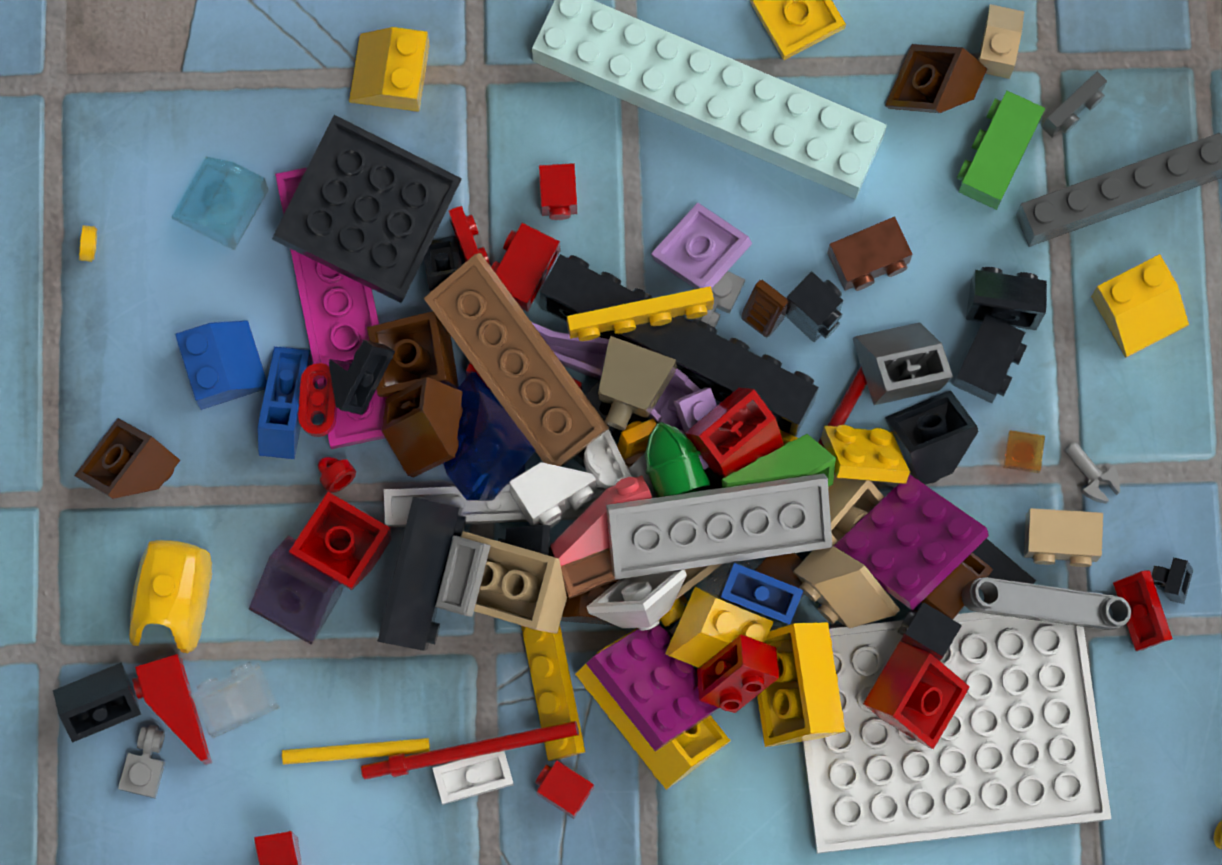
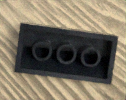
M413 497L377 642L423 651L428 649L429 643L435 645L440 629V623L435 622L438 610L435 605L453 536L461 537L465 528L467 517L461 515L462 507L421 497Z

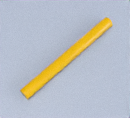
M429 738L289 749L282 750L283 765L383 757L405 753V755L419 754L430 751Z

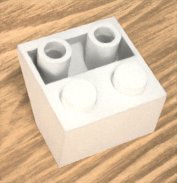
M542 462L509 482L511 496L531 526L551 525L550 528H552L562 520V513L572 507L575 511L584 508L593 501L592 495L596 493V479L592 473Z

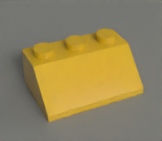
M828 622L793 623L769 631L764 643L777 649L779 679L757 695L765 747L822 739L845 732L844 715L841 707L838 677L835 669Z

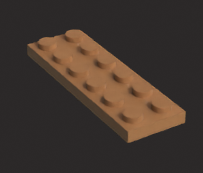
M481 253L471 257L424 297L427 304L544 463L562 467L609 429Z

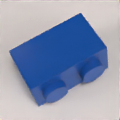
M732 562L719 597L790 625L803 590Z

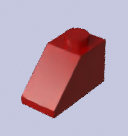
M292 831L254 837L260 865H302L299 840Z

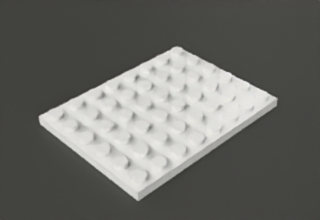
M979 612L958 614L953 620L961 624L962 627L940 662L969 685L970 688L934 749L928 748L886 723L863 705L903 637L897 631L904 620L866 624L850 629L848 627L829 629L838 677L841 707L844 715L845 732L822 739L802 742L816 853L1110 820L1111 812L1084 627Z

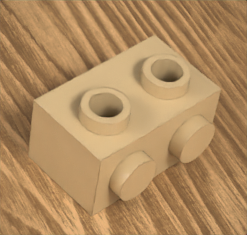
M1030 508L1025 515L1024 558H1033V563L1040 565L1055 564V560H1070L1071 566H1092V562H1097L1102 556L1103 513Z

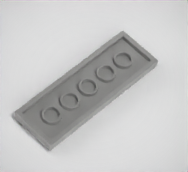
M824 473L606 505L612 575L615 580L832 547L828 478Z

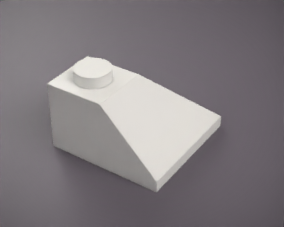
M684 569L619 579L589 604L587 610L589 614L621 628H639L641 631L649 630L657 626L659 619L671 610L687 574Z

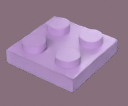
M697 203L651 255L655 262L693 288L699 289L711 286L712 289L752 245L749 236Z

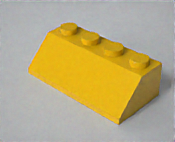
M636 628L635 630L631 631L630 633L626 634L625 636L621 637L620 639L601 649L596 654L613 645L614 643L618 642L619 640L623 639L624 637L628 636L629 634L633 633L634 631L638 630L639 628ZM587 664L575 673L585 689L593 696L608 718L615 724L630 746L637 752L652 771L654 777L659 780L666 790L689 775L731 741L710 715L655 752Z

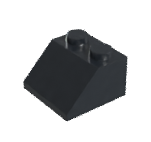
M982 267L981 270L974 271L970 284L966 320L983 322L987 314L1013 327L1037 330L1046 314V280H1040L1037 275L1027 272L1017 273V276L1002 274L1003 271L995 267Z

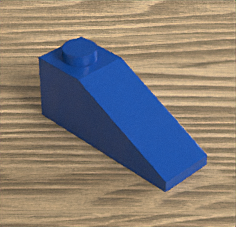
M274 346L257 427L259 456L295 459L301 428L298 420L300 383L302 373L309 366L310 350Z

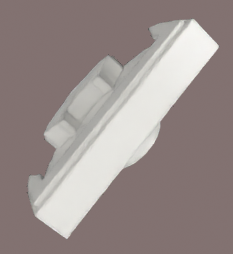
M609 429L587 446L584 453V464L586 472L592 473L595 477L596 484L607 489L615 486L621 479L632 477Z

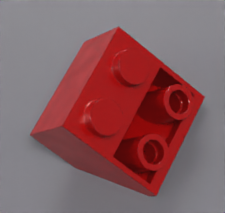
M739 387L685 432V435L693 442L696 449L701 452L702 458L721 483L722 479L729 474L748 466L758 458L766 456L784 445L775 416L755 389Z

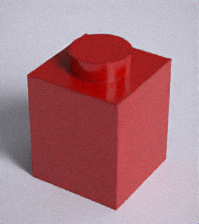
M575 163L539 165L542 216H549L551 220L569 219L572 214H577Z
M556 761L553 767L546 764L535 781L540 786L536 791L537 795L573 819L594 789L593 783L559 761Z

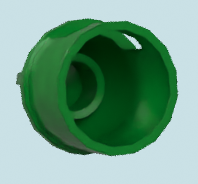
M663 422L656 424L649 435L645 453L647 468L645 472L649 475L656 497L697 492L710 486L709 479L704 472L699 458L702 455L701 452L677 428Z

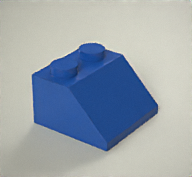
M248 320L207 323L175 334L195 400L201 410L266 389L267 378Z

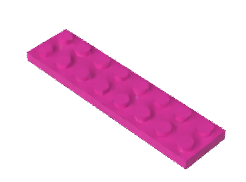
M307 167L275 174L283 215ZM290 249L313 364L323 363L329 366L330 358L352 364L354 355L360 348L363 340L369 341L367 327L379 324L372 289ZM320 378L317 380L318 389H323L326 386V379ZM376 389L363 415L342 411L337 408L335 427L328 434L331 450L384 439L382 424L385 400L388 397H379Z

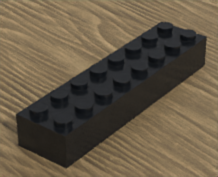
M561 254L540 290L541 309L567 322V316L653 298L641 289L634 288L631 291L620 285L621 280L608 272L603 271L601 275L588 268L589 264L577 256L570 255L567 258ZM685 315L672 317L670 323L661 326H651L649 322L636 325L635 330L627 333L616 334L614 330L600 333L601 338L610 339V336L675 359L678 370L683 372L700 389L705 387L711 388L714 398L720 402L724 401L739 387L755 389L775 416L779 429L795 437L810 412L819 387L813 384L814 379L805 373L795 371L793 374L781 368L782 363L766 354L760 357L750 352V347L746 343L736 338H730L728 341L717 335L718 331L713 326L702 321H698L695 324L684 318Z

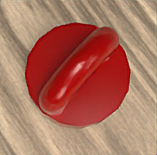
M324 457L317 464L318 470L322 474L319 481L327 492L330 493L344 489L356 476V470L348 459L338 460L333 457Z

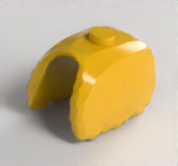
M149 541L140 560L133 589L129 641L133 646H139L142 631L147 624H160L171 629L177 648L182 653L188 654L194 651L201 636L202 623L207 609V600L212 580V561L208 551L180 541Z

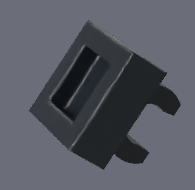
M1173 557L1170 569L1154 566L1152 578L1156 586L1165 588L1164 593L1170 601L1184 604L1193 568L1188 560Z

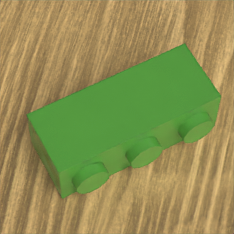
M1007 90L1002 101L995 98L986 118L992 120L987 131L979 130L971 147L977 150L972 162L965 159L956 178L962 181L958 192L997 210L1045 108Z

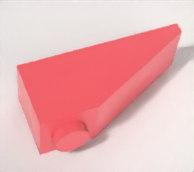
M641 475L636 478L627 477L618 481L615 486L607 488L550 545L554 557L559 558L561 566L610 548L606 505L651 499L650 490L643 476Z

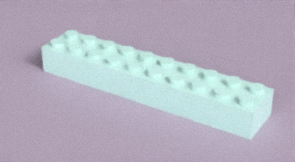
M555 0L532 47L533 62L854 199L858 196L887 127L882 122L594 0Z

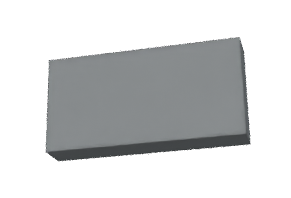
M453 536L435 607L465 616H473L491 545Z

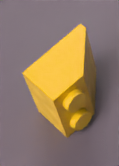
M390 27L361 33L349 102L419 112L430 47L428 32Z
M1160 254L1098 285L1091 295L1125 358L1189 325L1178 284Z
M695 587L665 654L700 668L740 634L764 643L774 621L754 610Z

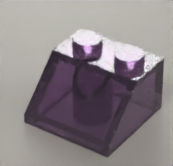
M288 535L270 555L249 610L303 641L312 644L339 600L345 586L290 555L289 550L296 539Z

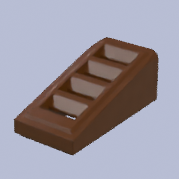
M759 280L752 290L741 318L764 337H770L785 318L788 299L764 280Z

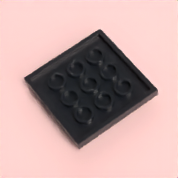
M334 115L272 240L402 303L462 178Z

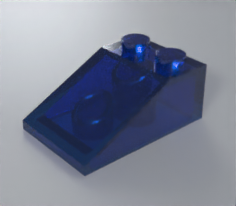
M471 372L457 388L463 391L461 401L463 412L459 421L457 436L459 447L455 458L443 463L446 474L466 501H493L536 450L478 374Z

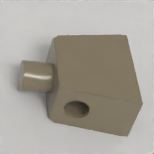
M610 336L598 391L600 401L611 405L605 423L611 427L625 430L632 413L648 417L676 372V360Z

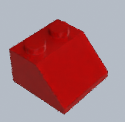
M327 492L289 550V554L353 590L373 570L391 541V529L339 497Z
M900 641L863 705L886 723L928 748L934 749L970 686L931 653Z

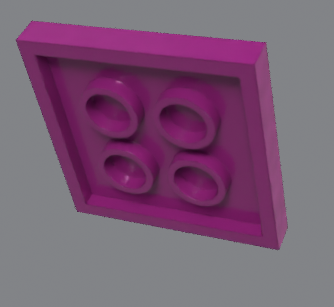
M909 474L906 484L899 483L841 538L834 547L864 564L885 591L913 610L989 536L987 528Z
M660 624L649 630L641 631L638 629L594 655L586 663L655 752L719 709L716 706L699 701L698 676L695 668L691 664L665 654L671 638Z

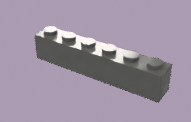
M1221 133L1211 135L1021 203L1016 217L1028 246H1034L1221 179L1222 135Z

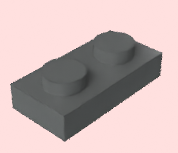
M1097 71L1047 117L1043 129L1052 138L1060 130L1066 134L1080 120L1077 115L1085 107L1092 110L1104 98L1105 95L1102 91L1107 80Z

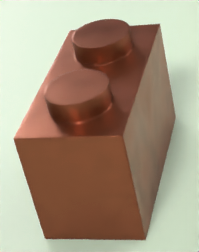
M895 216L830 243L827 252L844 291L853 287L856 291H859L874 284V278L887 273L888 277H892L904 272L908 268L907 264L910 263L913 255Z

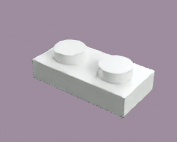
M505 751L467 758L432 768L442 805L514 785Z

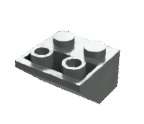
M921 323L868 333L853 338L874 405L940 391L953 377L942 343Z

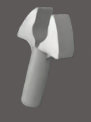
M1072 442L1066 447L1065 452L1088 478V486L1081 492L1083 495L1094 501L1106 504L1109 499L1100 491L1099 481L1106 482L1116 495L1119 494L1120 481L1115 466H1112L1108 471L1100 470L1077 442Z

